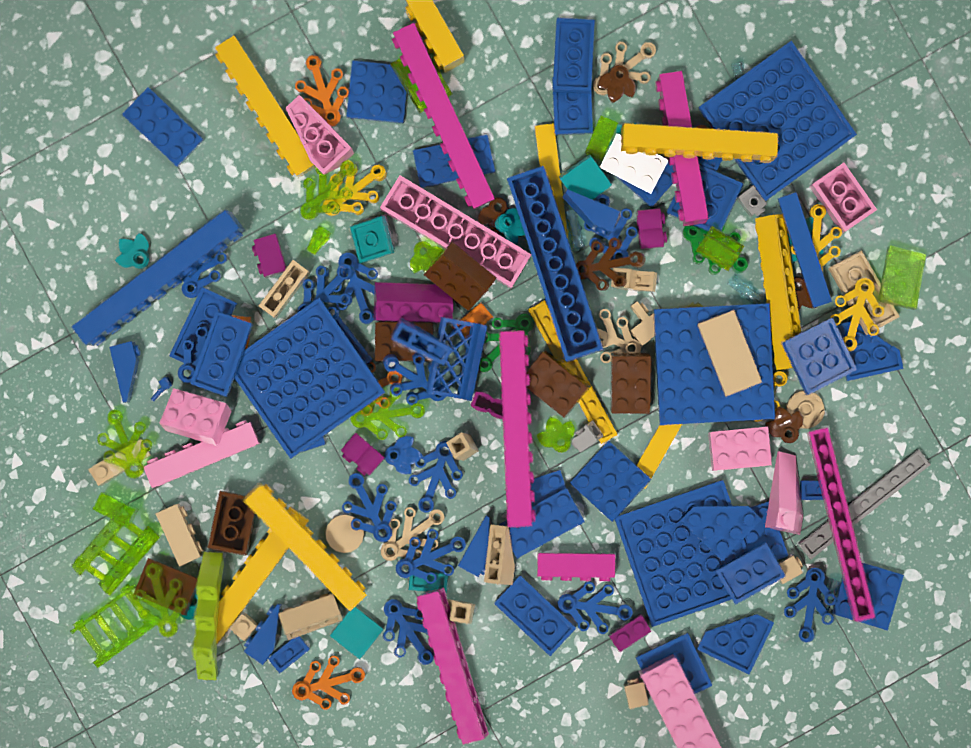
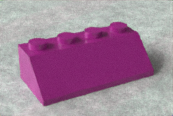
M375 282L373 321L398 322L402 318L408 322L440 323L441 317L453 319V298L436 284Z

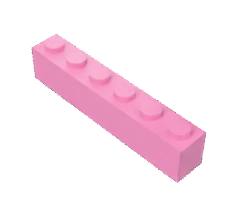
M246 420L235 424L236 428L230 431L229 428H225L218 446L202 441L194 445L192 442L183 446V450L176 453L173 450L164 454L165 458L158 460L156 457L147 461L148 465L143 468L151 487L156 488L261 444L252 422L247 423Z

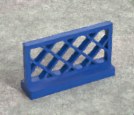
M441 317L437 339L442 342H448L450 347L453 348L451 353L454 352L457 360L452 364L446 360L447 368L441 372L437 369L438 362L432 360L426 393L472 401L487 330L486 325ZM446 322L452 323L455 328L448 335L445 331ZM465 326H471L469 335L464 338L460 330ZM458 333L461 341L453 345L450 338ZM464 344L466 353L460 356L456 349ZM460 363L462 365V372L456 375L453 367ZM450 371L454 378L446 383L442 376ZM440 379L443 386L439 390H433L434 382ZM454 382H457L459 385L457 394L452 393L449 389V386Z

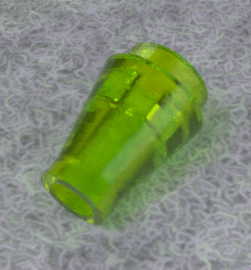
M318 225L317 229L314 228L306 250L316 255L331 239L330 235L332 233Z

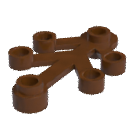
M611 238L609 240V248L599 263L593 264L597 255L604 251V244L595 241L591 245L592 251L586 260H581L576 265L581 279L588 278L596 284L598 290L606 291L609 288V282L600 279L593 272L601 271L613 280L615 286L622 288L627 283L626 278L618 275L611 268L626 265L637 268L642 267L646 261L645 255L635 251L629 257L610 260L614 253L622 246L620 239ZM614 241H617L616 247L613 246ZM597 244L600 245V249L598 251L596 250ZM634 256L638 257L636 262L633 261ZM584 266L585 271L581 273V268ZM621 278L622 284L619 285L618 280ZM602 282L605 283V286L603 288H601L600 286Z

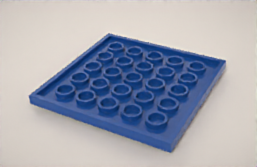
M792 41L698 107L713 129L778 133L777 157L771 163H761L760 160L743 162L741 159H734L765 201L857 135Z
M320 298L244 350L234 377L290 459L386 393Z
M769 303L653 310L659 425L775 419ZM734 310L762 382L725 396L697 324Z
M723 480L619 515L615 519L652 627L732 600L716 570L748 553L744 539L721 561L680 521L693 506H732Z

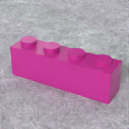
M537 553V576L541 577V580H553V577H560L561 581H572V577H580V581H591V577H599V581H611V578H615V554Z

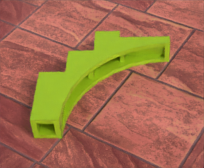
M218 552L203 553L197 581L198 601L194 615L196 630L192 652L193 660L196 662L197 679L217 681L218 676L217 622L224 569L223 553Z

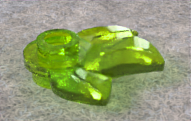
M426 241L416 243L413 249L414 255L410 259L412 272L417 273L422 269L425 273L443 249L438 246H431ZM423 247L427 250L425 254L420 253V249Z
M549 417L546 422V431L538 433L537 438L544 447L553 448L556 452L564 453L571 446L570 439L575 433V428L571 421L562 424L558 419ZM559 440L565 441L562 446L558 445Z

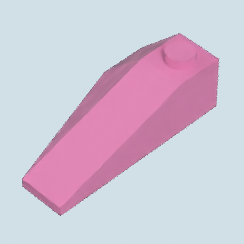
M300 95L286 107L310 161L323 175L341 167L354 154L352 148Z
M777 452L765 527L800 535L803 509L796 456Z

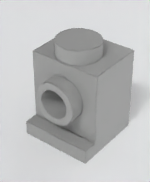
M754 185L737 198V201L750 217L754 214L758 217L766 210L764 206L767 203ZM751 199H756L757 205H752Z
M592 420L575 432L577 436L571 440V443L581 453L604 435Z

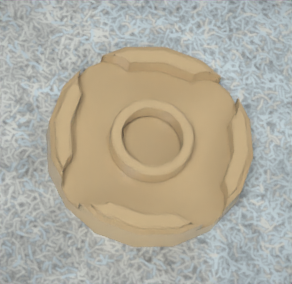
M804 391L795 393L786 405V410L791 415L797 411L801 412L803 416L801 429L817 426L825 414L823 401L816 393L805 395Z
M340 515L332 519L327 525L326 540L335 551L341 553L352 552L362 543L364 531H355L351 528V522L353 519H356L355 517ZM358 521L353 522V526L355 528H359L360 523Z

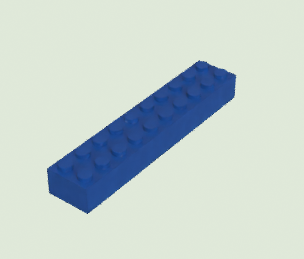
M541 166L507 178L566 362L604 351L545 167Z
M224 210L79 320L72 328L85 345H101L107 340L106 336L109 334L113 335L121 330L123 323L133 321L137 317L135 314L142 310L144 312L152 306V301L155 299L160 300L166 296V291L169 288H176L182 283L181 279L185 276L190 277L198 271L196 269L198 266L208 264L212 261L214 254L224 252L228 248L227 244L243 237L242 233L246 230L232 212Z

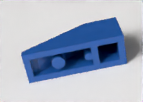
M568 189L563 194L564 200L590 229L595 230L596 234L604 237L606 235L609 236L613 232L620 211Z
M402 318L399 319L391 334L392 340L442 365L445 364L453 349L420 327Z
M133 341L109 347L123 403L130 402L139 364L138 356H141L138 344L135 345Z
M485 516L458 565L477 577L480 574H485L489 540V516Z

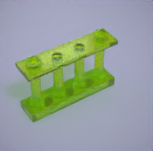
M123 507L113 514L110 521L71 565L79 576L87 571L99 579V586L109 596H111L160 538L149 525L142 530L129 521L131 516ZM123 526L138 536L131 545L116 535ZM110 541L125 550V553L119 559L103 550ZM97 556L113 565L107 574L102 573L91 565Z
M129 584L125 585L119 590L121 594L86 620L81 618L73 624L74 628L70 632L74 634L80 631L97 654V659L93 662L97 668L104 665L162 622L159 615L155 617L149 615L132 592L136 589V584L131 586ZM123 597H127L143 619L144 625L140 628L134 627L118 606L117 602ZM109 608L112 609L128 631V637L123 640L116 636L101 615ZM94 619L112 642L111 646L113 648L107 652L100 647L86 627Z

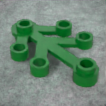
M694 225L684 227L682 234L684 239L691 244L692 260L695 264L699 265L705 260V255L700 252L699 243L705 246L710 274L717 275L721 270L720 264L716 261L715 253L730 262L731 268L735 273H743L747 269L748 262L745 258L735 257L719 246L737 244L741 239L739 233L732 232L729 236L708 239L703 235L710 232ZM689 230H694L696 234L691 235ZM731 236H736L737 241H733ZM697 255L702 258L701 261L696 260ZM738 261L743 262L744 266L740 267ZM712 266H716L718 271H713Z
M521 314L516 320L493 319L492 327L496 330L502 327H515L512 331H524V335H527L528 338L527 348L529 349V352L525 355L530 354L529 331L534 327V320L530 315ZM496 320L501 321L500 327L494 326ZM527 320L528 326L523 327L521 321ZM486 332L488 339L484 343L499 341V333L489 334ZM500 345L487 357L480 359L479 370L481 372L491 370L492 362L500 355ZM482 361L488 362L487 368L481 366Z

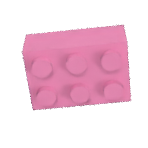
M842 163L810 186V189L825 207L826 212L835 225L841 228L842 234L877 210L845 163Z
M173 388L160 420V425L167 432L218 446L232 411L226 403Z
M768 427L708 432L712 471L772 465Z

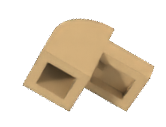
M613 268L615 273L626 278L627 283L624 287L620 288L615 286L612 280L611 287L629 291L655 292L656 272ZM621 278L618 280L619 285L622 284Z
M637 301L630 308L641 323L633 328L630 333L643 346L655 336L654 314L648 316L649 310L643 303L639 304Z
M448 599L451 609L450 621L472 624L475 604Z

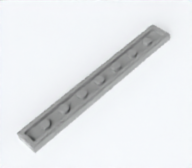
M916 450L847 505L852 527L931 465L920 450ZM829 521L798 544L810 560L834 542Z

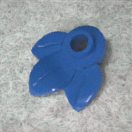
M411 436L399 438L395 445L389 447L384 454L386 462L394 465L397 472L405 475L411 474V465L423 458L421 452L412 447L414 438ZM392 452L397 453L396 459L390 457Z

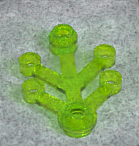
M350 160L342 162L340 171L328 184L327 174L323 175L316 167V173L319 174L318 196L315 199L314 188L316 187V182L311 178H306L303 181V186L306 188V202L301 206L300 213L304 219L312 220L321 213L337 214L339 212L340 205L334 201L329 202L328 205H319L324 200L342 198L349 200L353 196L352 190L348 187H343L340 191L333 190L345 176L352 177L356 174L357 166Z
M390 390L389 397L377 412L369 413L376 402L382 400V396L357 412L350 419L355 427H366L379 440H385L388 436L386 429L378 428L371 421L379 420L392 429L398 437H404L407 433L406 428L403 425H398L390 418L407 415L421 418L425 414V408L423 404L417 402L410 407L389 410L395 400L401 397V394L393 397ZM419 406L421 408L420 412L415 413L413 411L414 407ZM362 415L364 417L363 421H357V416ZM399 428L404 429V433L402 435L397 433V430ZM384 431L385 436L379 437L378 433Z
M111 410L108 413L107 422L115 427L120 443L109 439L106 433L98 435L97 443L100 446H107L124 454L127 461L116 457L115 453L111 450L104 453L103 459L106 463H112L123 468L129 478H139L144 472L142 462L147 452L152 448L151 440L144 439L141 441V449L136 458H134L132 451L141 434L145 432L146 425L143 422H137L134 425V432L128 442L122 426L123 414L119 410ZM117 414L119 418L113 419L112 415ZM142 426L143 430L139 431L136 427ZM101 437H105L107 440L105 442H101L99 439ZM148 443L150 447L145 448L143 444ZM110 454L113 458L107 459L106 455ZM136 466L138 470L132 471L131 467Z
M156 563L149 564L146 567L145 573L152 581L156 599L147 595L142 589L136 590L133 593V598L136 601H143L160 611L161 618L151 614L148 608L139 610L138 616L141 620H148L159 626V632L164 637H172L178 631L176 621L188 604L185 598H177L174 603L175 609L169 615L168 608L177 591L182 588V581L179 579L171 580L169 583L170 589L164 597L159 578L163 572L162 567ZM151 568H154L156 571L154 575L150 573ZM175 581H177L179 584L178 588H174L173 583ZM138 592H141L143 595L141 599L137 597ZM179 600L184 602L183 607L178 605ZM144 610L148 614L146 618L142 616ZM166 624L171 626L170 631L165 629Z

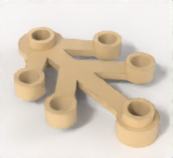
M618 42L615 47L617 52L615 66L622 65L629 71L643 59L652 58L656 53V48L652 43H644L640 53L623 65L627 45L624 42ZM623 45L625 49L623 51H619L618 46ZM646 48H649L651 50V54H645L644 50ZM608 53L602 54L600 58L602 64L600 77L608 73V66L612 61V57ZM605 56L609 57L610 61L607 63L603 62L602 58ZM617 71L616 76L622 78L623 73ZM629 72V77L632 80L639 81L641 84H647L650 80V75L647 72ZM646 75L648 80L642 81L641 76ZM600 77L596 78L593 83L594 91L599 95H606L607 89L598 88Z
M602 309L599 317L603 320L607 330L605 332L597 328L600 338L604 339L601 341L602 346L605 348L615 344L621 348L610 353L603 352L600 356L601 361L609 363L611 361V353H640L641 345L636 339H632L627 326L628 320L625 317H620L616 322L617 326L622 330L624 340H622L615 333L610 319V311ZM603 311L609 313L607 318H602L601 313ZM620 319H624L626 321L625 326L619 325ZM631 344L635 346L633 352L628 350V346ZM604 354H608L610 356V359L608 361H604L602 359V356Z
M412 507L406 508L404 511L405 522L402 538L396 542V533L400 527V521L396 518L391 519L389 526L392 529V536L381 547L382 557L388 561H393L398 556L406 557L408 550L400 548L409 544L411 538L417 537L433 524H441L444 521V513L438 509L431 511L429 518L411 531L416 511ZM408 509L413 510V516H407L406 511ZM438 513L440 520L435 521L433 515ZM392 521L398 522V526L396 528H393L391 526ZM419 538L421 541L420 546H424L427 539ZM413 539L411 541V544L418 546L419 541L417 539ZM437 539L434 540L436 542V546L434 548H431V550H434L438 547ZM389 547L394 549V553L392 555H389L387 553V549ZM416 549V551H415V552H419L420 554L422 553V551H421V550H418V549Z

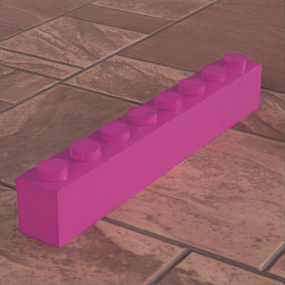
M682 71L659 74L657 81H655L656 92H660L661 99H658L660 111L663 110L664 115L662 117V126L692 128ZM683 155L668 157L669 165L673 166V172L671 173L672 183L676 184L677 189L674 192L676 203L679 202L680 206L678 210L679 221H682L683 226L706 223L708 213L698 157L684 158Z
M444 587L422 593L417 597V606L423 615V626L429 634V645L434 650V661L440 670V681L446 689V700L451 705V716L457 725V736L461 739L462 744L484 740L489 735L455 622L450 621L451 609Z

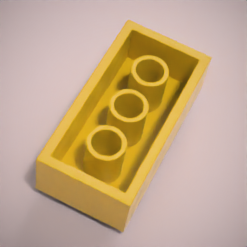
M406 0V14L410 21L414 20L416 22L415 26L420 37L423 36L425 38L424 45L429 54H434V63L438 70L442 69L445 74L463 64L464 55L433 0Z

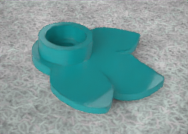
M508 209L505 214L498 216L496 219V229L504 233L505 239L517 245L518 236L525 235L517 209Z
M138 233L134 241L119 239V249L122 254L115 261L124 268L132 266L137 269L145 268L150 261L147 253L149 243L146 237ZM139 256H142L144 259L142 263L137 262Z

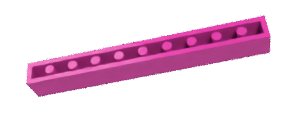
M410 24L393 32L394 38L391 40L395 48H400L402 55L399 57L403 66H408L410 70L408 77L411 83H416L418 91L415 92L419 101H424L427 107L424 109L427 118H432L435 124L432 126L436 137H441L443 142L440 144L444 155L448 153L451 159L448 161L452 172L456 171L459 178L456 181L460 190L464 188L467 194L464 196L468 207L472 206L475 209L493 201L495 198L415 24Z
M524 331L499 332L507 526H532V522L535 521V511L531 510V502H534V490H530V483H533V471L529 470V463L533 462L532 452H529L528 444H532L531 432H528V424H531V414L527 413V405H530V394L526 393V386H529V374H525V366H528L529 362L528 355H525L524 347H528L527 335H524Z
M824 428L808 432V441L853 621L858 622L875 618L829 430Z

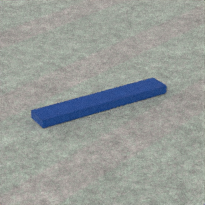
M797 192L777 198L812 307L815 308L832 302Z

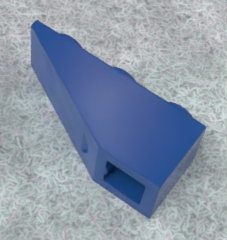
M280 603L276 606H271L266 613L269 616L265 622L261 621L256 627L257 634L255 637L250 636L244 644L247 647L244 652L262 665L265 664L276 648L280 620L279 613L281 612Z

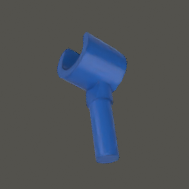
M164 377L158 382L161 388L151 397L153 402L161 393L172 386V382L168 377Z

